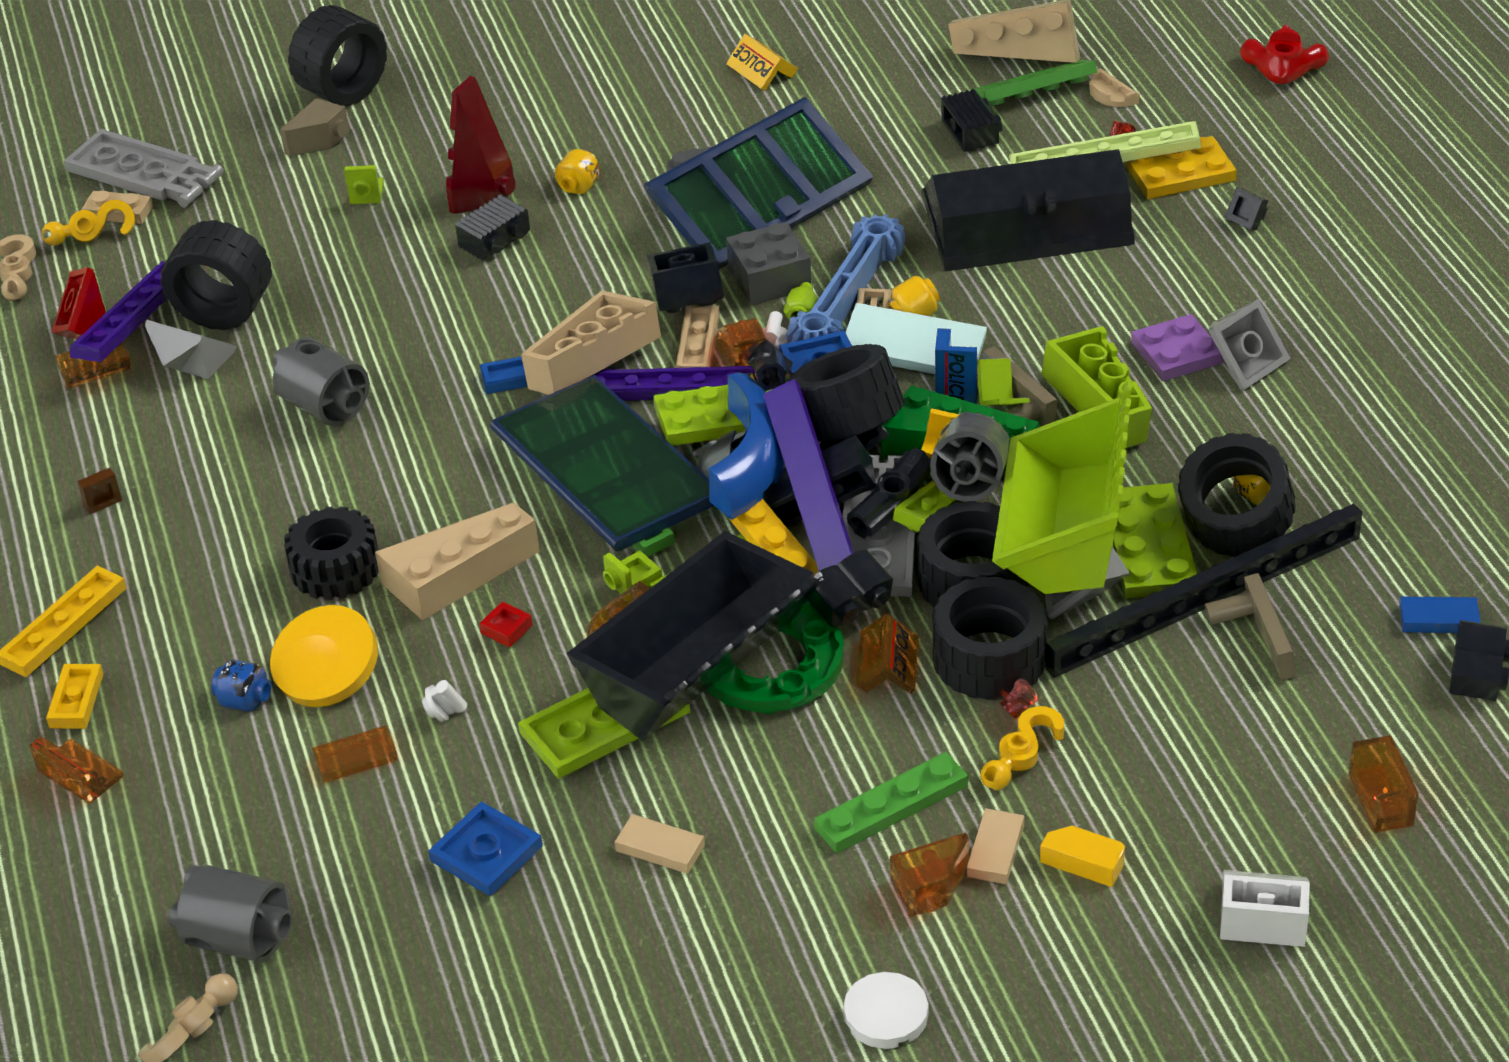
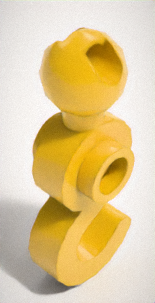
M110 200L99 208L97 215L88 210H80L71 216L69 224L62 225L56 221L46 223L42 228L41 237L46 244L51 246L62 244L66 237L73 236L77 241L90 243L98 238L106 225L108 215L114 211H120L125 215V221L120 231L122 235L128 236L136 224L135 214L126 202ZM50 232L51 235L45 239L44 233Z
M1035 706L1022 712L1018 718V732L1007 734L999 743V760L994 759L983 765L980 772L983 785L996 791L1002 790L1008 786L1011 780V770L1024 771L1035 766L1038 761V741L1032 728L1038 725L1047 726L1051 729L1055 740H1062L1064 738V719L1062 715L1055 709L1047 706Z

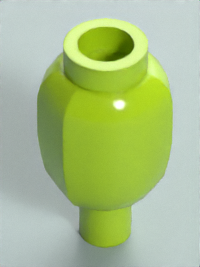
M803 282L799 287L793 288L788 294L783 311L789 322L790 318L797 317L798 311L810 312L818 301L816 294L813 292L812 284Z

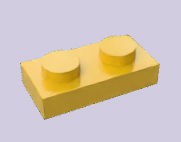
M101 664L63 665L46 717L49 728L87 729L103 678Z

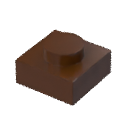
M110 467L77 481L84 507L89 514L122 501L116 476Z

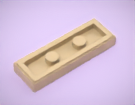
M686 306L675 368L711 367L720 316L719 306Z

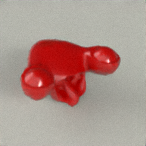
M1284 25L1278 31L1273 32L1266 46L1257 39H1247L1240 48L1242 60L1248 64L1255 65L1268 80L1280 85L1299 79L1309 70L1325 66L1330 58L1329 51L1324 44L1315 43L1304 49L1300 34L1288 25Z

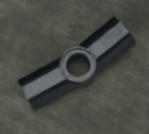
M767 339L761 343L754 342L747 350L749 357L746 362L755 369L757 384L764 391L785 384V375L790 370L793 362Z
M915 447L910 451H905L893 469L879 477L878 487L847 514V523L852 527L856 535L863 539L872 537L893 519L895 507L918 491L931 472V459L926 455L925 451Z

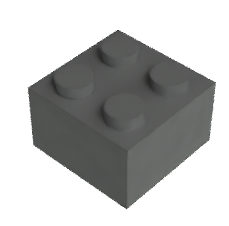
M787 222L772 224L765 228L726 237L728 269L750 306L788 296L793 288L799 287L803 282L811 284L810 257Z

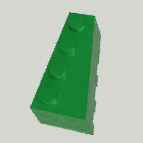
M910 385L903 395L904 405L901 410L883 424L890 435L881 442V458L888 459V456L903 455L905 451H910L914 447L921 450L927 432L931 408L954 414L971 412L989 416L1001 424L1008 433L1009 445L1010 438L1039 428V422Z

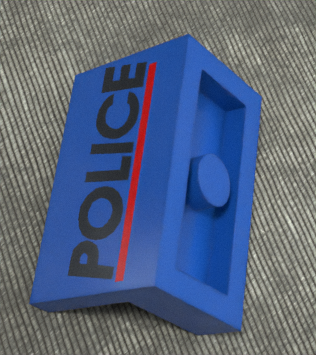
M937 328L935 392L977 404V347L951 346V329Z

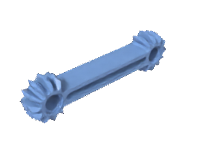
M874 214L871 218L864 216L861 218V222L854 223L852 236L850 237L852 250L812 310L807 313L798 311L797 317L790 318L788 332L786 333L787 343L843 331L842 323L857 302L858 289L866 288L883 261L894 262L895 257L903 253L905 231L897 218L889 219L888 214L882 217Z

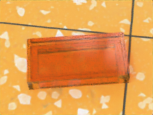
M386 725L312 747L323 783L398 760L396 748Z

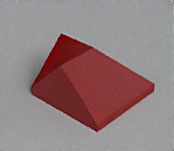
M86 267L70 271L51 333L78 339L106 313L94 269Z

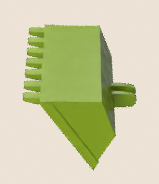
M1133 382L1126 383L1119 398L1010 438L992 562L1002 569H1009L1044 594L1104 587L1123 493L1125 449L1128 438L1127 429Z

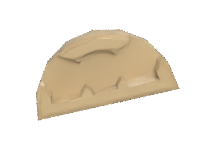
M1101 68L1097 70V73L1091 75L1089 91L1090 95L1097 102L1113 107H1128L1139 103V93Z

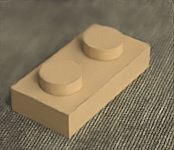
M102 190L93 191L82 207V210H88L97 215L99 208L105 202L121 200L132 208L136 224H143L153 207L151 196L137 195L135 193H114ZM114 211L108 215L107 221L124 223L125 215L120 211Z

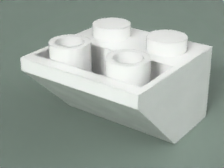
M1224 870L1220 939L1305 947L1309 917L1310 882L1308 878Z

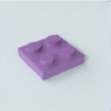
M1192 314L1131 332V343L1161 381L1223 363V357L1214 340Z

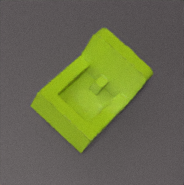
M640 550L622 561L610 552L603 556L605 569L603 571V578L610 589L617 590L627 600L650 587V583L662 577V569Z

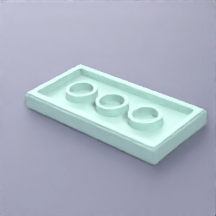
M856 303L846 335L852 346L878 344L885 347L891 365L894 367L935 374L937 328L951 329V346L977 347V360H979L986 338L987 327Z

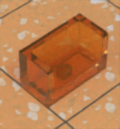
M1392 736L1353 742L1348 775L1374 832L1414 826L1419 793Z

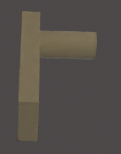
M995 346L983 351V359L1008 358ZM1011 361L1013 398H1029L1030 403L1015 405L1016 407L1005 412L1038 421L1040 427L1055 422L1057 399Z
M1259 573L1244 577L1245 593L1204 604L1210 626L1253 614L1281 681L1296 677L1292 648Z

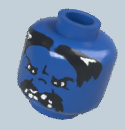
M234 659L227 661L222 667L217 668L213 675L211 689L221 706L252 712L261 702L268 700L271 693V682L267 679L266 672L262 666Z

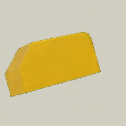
M1073 825L1048 832L1040 845V863L1109 887H1113L1124 866L1125 846L1122 842Z

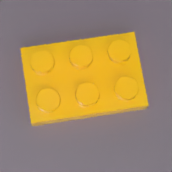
M1213 136L1200 137L1201 148L1124 162V165L1147 199L1236 181L1237 176L1236 168Z

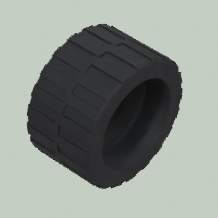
M322 6L309 13L301 21L298 29L295 30L292 36L293 39L289 46L288 56L290 74L298 85L317 96L337 105L349 106L360 102L365 96H368L380 81L379 79L384 72L385 62L387 61V43L383 32L371 21L340 6ZM345 41L343 53L337 64L331 70L334 55L340 47V45Z
M218 220L197 222L196 225H191L181 236L161 269L160 283L165 297L183 317L209 329L229 330L230 328L241 326L251 316L270 284L272 277L271 261L267 257V252L263 246L242 228L227 222H219ZM200 265L219 271L230 280L233 286L213 279Z
M878 344L854 345L827 353L800 367L787 381L795 379L799 383L818 442L843 440L870 431L894 417L904 405V398L885 347Z
M1228 433L1224 436H1216L1209 439L1208 442L1200 444L1184 461L1185 464L1179 473L1178 493L1191 532L1207 549L1210 548L1215 553L1221 555L1226 554L1236 557L1245 551L1269 542L1273 538L1285 535L1286 530L1290 528L1293 522V514L1296 511L1294 490L1284 457H1281L1279 450L1274 445L1267 443V440L1247 433ZM1257 475L1264 478L1271 485L1264 500L1255 508L1242 514L1223 515L1215 513L1204 506L1209 492L1218 483L1233 476Z
M976 501L954 503L951 506L937 510L936 513L930 515L925 520V523L921 525L918 536V585L923 593V598L933 608L936 606L938 598L951 586H955L967 579H976V577H1003V579H1011L1028 587L1029 583L1009 569H1002L992 561L980 564H966L954 561L955 559L968 556L993 558L1000 506L993 505V503Z
M976 577V579H967L955 586H951L938 598L932 612L933 662L936 673L946 685L952 687V690L972 698L1003 699L1026 691L1028 687L1033 686L1038 681L1039 676L1045 670L1047 610L1043 606L1042 599L1029 587L1023 586L1011 579H1003V577ZM993 632L1010 636L1012 639L997 643H983L966 637L978 633Z

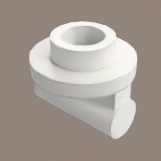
M773 311L770 313L767 326L757 334V343L767 339L778 350H780L779 345L787 344L786 333L788 330L781 327L783 316L780 312Z
M446 680L438 682L436 686L431 685L425 688V697L422 698V703L425 711L431 718L436 717L440 722H444L449 719L450 714L462 713L467 708V702Z

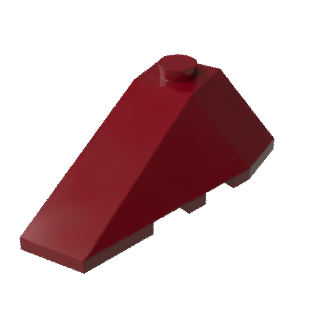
M469 76L452 91L450 129L455 131L453 148L448 149V159L453 160L452 176L446 177V192L449 212L453 214L479 209L485 203L488 204L489 200L493 201L494 197L497 198L499 194L508 197L515 190L516 184L512 162L476 77Z

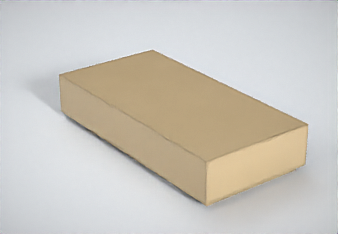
M985 808L967 865V877L1007 884L1024 827V815Z
M634 814L630 816L615 840V850L617 852L686 874L689 873L705 846L704 836Z

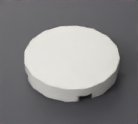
M880 972L865 976L855 982L849 989L843 1006L844 1019L851 1029V1034L858 1041L870 1047L891 1049L899 1047L901 1042L909 1039L910 1043L919 1037L927 1025L929 1004L925 991L915 980L899 973Z

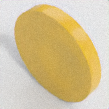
M326 605L313 608L293 619L277 637L270 656L272 677L285 696L297 704L307 707H324L336 704L357 692L369 679L378 657L377 638L366 619L351 608L340 605Z

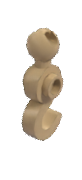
M18 234L7 236L0 240V256L4 257L0 261L1 281H3L1 292L9 301L22 300L26 295L27 285L25 282L32 275L30 262L36 256L32 238Z
M229 974L211 976L205 984V994L197 1000L189 996L177 1005L172 1011L175 1018L170 1023L168 1032L155 1044L147 1043L139 1051L138 1057L143 1062H163L187 1040L189 1034L196 1038L206 1031L213 1023L210 1016L214 1012V1007L216 1005L226 1006L235 999L238 993V985L235 979Z

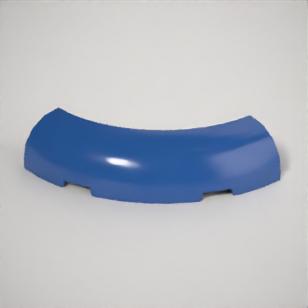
M739 372L728 375V409L742 422L747 433L739 446L730 455L709 467V502L731 520L745 513L762 500L763 492L771 483L775 484L785 463L763 396L766 391L748 374Z

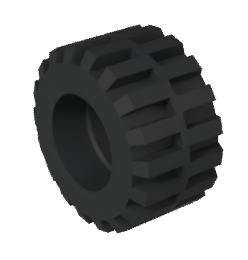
M333 506L325 507L324 510L320 511L316 509L310 511V514L307 516L302 515L297 519L298 523L291 524L288 528L289 533L285 534L284 548L290 575L294 586H298L299 591L303 594L309 593L310 597L316 599L320 596L324 597V600H332L333 597H340L342 599L348 597L350 593L357 594L361 592L363 586H369L373 582L372 578L377 577L379 570L375 552L378 551L374 526L366 515L361 516L360 511L356 509L349 511L348 507L342 506L338 509H333Z

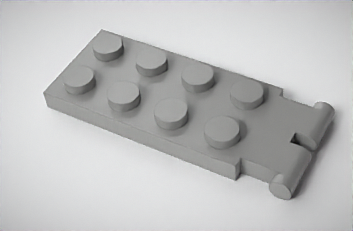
M100 129L64 160L65 169L68 172L135 193L151 196V198L161 201L169 198L177 201L183 208L195 200L203 192V188L207 189L224 173V169L219 164L208 166L199 163L196 157L104 129Z
M870 455L877 487L879 477L883 473L891 471L901 456H888L887 463H879V455ZM877 487L844 501L843 520L854 553L860 550H868L893 578L891 596L912 597L915 532L891 519L872 537L863 539L856 535L852 527L847 523V514Z

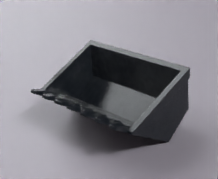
M1119 149L936 174L931 176L926 186L921 190L945 272L1135 245L1131 216V194Z
M724 531L566 654L572 665L579 670L598 707L643 741L793 620L823 581L822 577L824 574L821 571L813 573Z

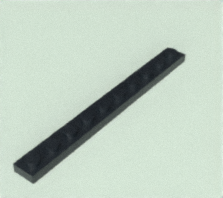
M1354 503L1340 510L1333 511L1325 517L1309 524H1304L1294 531L1273 538L1263 545L1245 551L1232 559L1214 565L1201 573L1185 578L1170 587L1154 592L1139 601L1123 606L1108 615L1055 637L1046 643V670L1056 678L1204 610V604L1235 596L1246 591L1244 581L1246 576L1259 573L1264 583L1360 538L1363 511Z

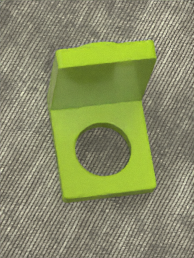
M346 166L344 174L350 204L381 203L384 178H378L376 166Z
M1010 358L977 360L979 405L1005 406L1030 403L1029 398H1013Z

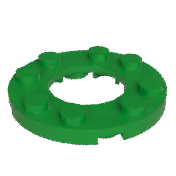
M807 601L798 615L778 631L795 637L804 647L806 652L804 661L800 662L796 670H786L780 673L777 678L770 679V676L766 675L762 679L745 674V670L740 671L735 666L706 690L727 706L764 714H772L776 711L793 709L807 704L824 694L841 673L844 662V641L841 630L837 629L836 626L831 627L810 602Z

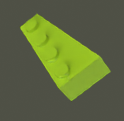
M1104 326L1046 341L1041 375L1078 412L1119 398L1126 383L1133 382L1130 396L1131 405L1126 448L1145 443L1147 441L1152 407L1137 381L1130 379V369L1126 363H1121L1117 357L1118 349L1115 344L1108 342L1107 331Z

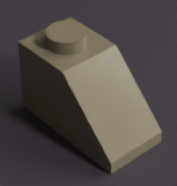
M315 98L280 129L284 153L288 156L332 148L350 132L346 108Z

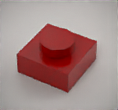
M502 601L479 625L482 635L510 648L533 626L531 614Z

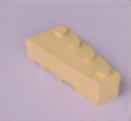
M600 291L521 354L528 389L550 395L590 377L660 338L661 332L655 302Z

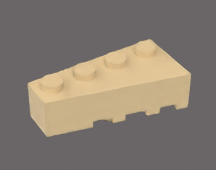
M1061 0L954 19L948 24L954 54L1077 63L1080 59L1071 0Z
M513 502L376 551L375 555L381 584L421 620H425L537 554L540 550L535 519Z

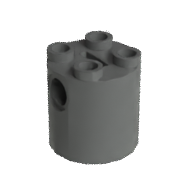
M311 336L296 340L287 348H280L274 355V392L324 424L334 427L343 425L354 418L363 407L370 385L368 373L361 365Z
M963 412L958 417L952 419L942 430L930 461L931 476L938 489L949 498L962 502L978 501L990 495L999 485L1009 452L1008 433L993 418L980 413Z
M207 864L189 866L184 876V887L179 902L173 904L169 913V925L177 928V934L182 943L260 963L269 960L277 951L280 943L288 937L293 920L289 893L285 884Z

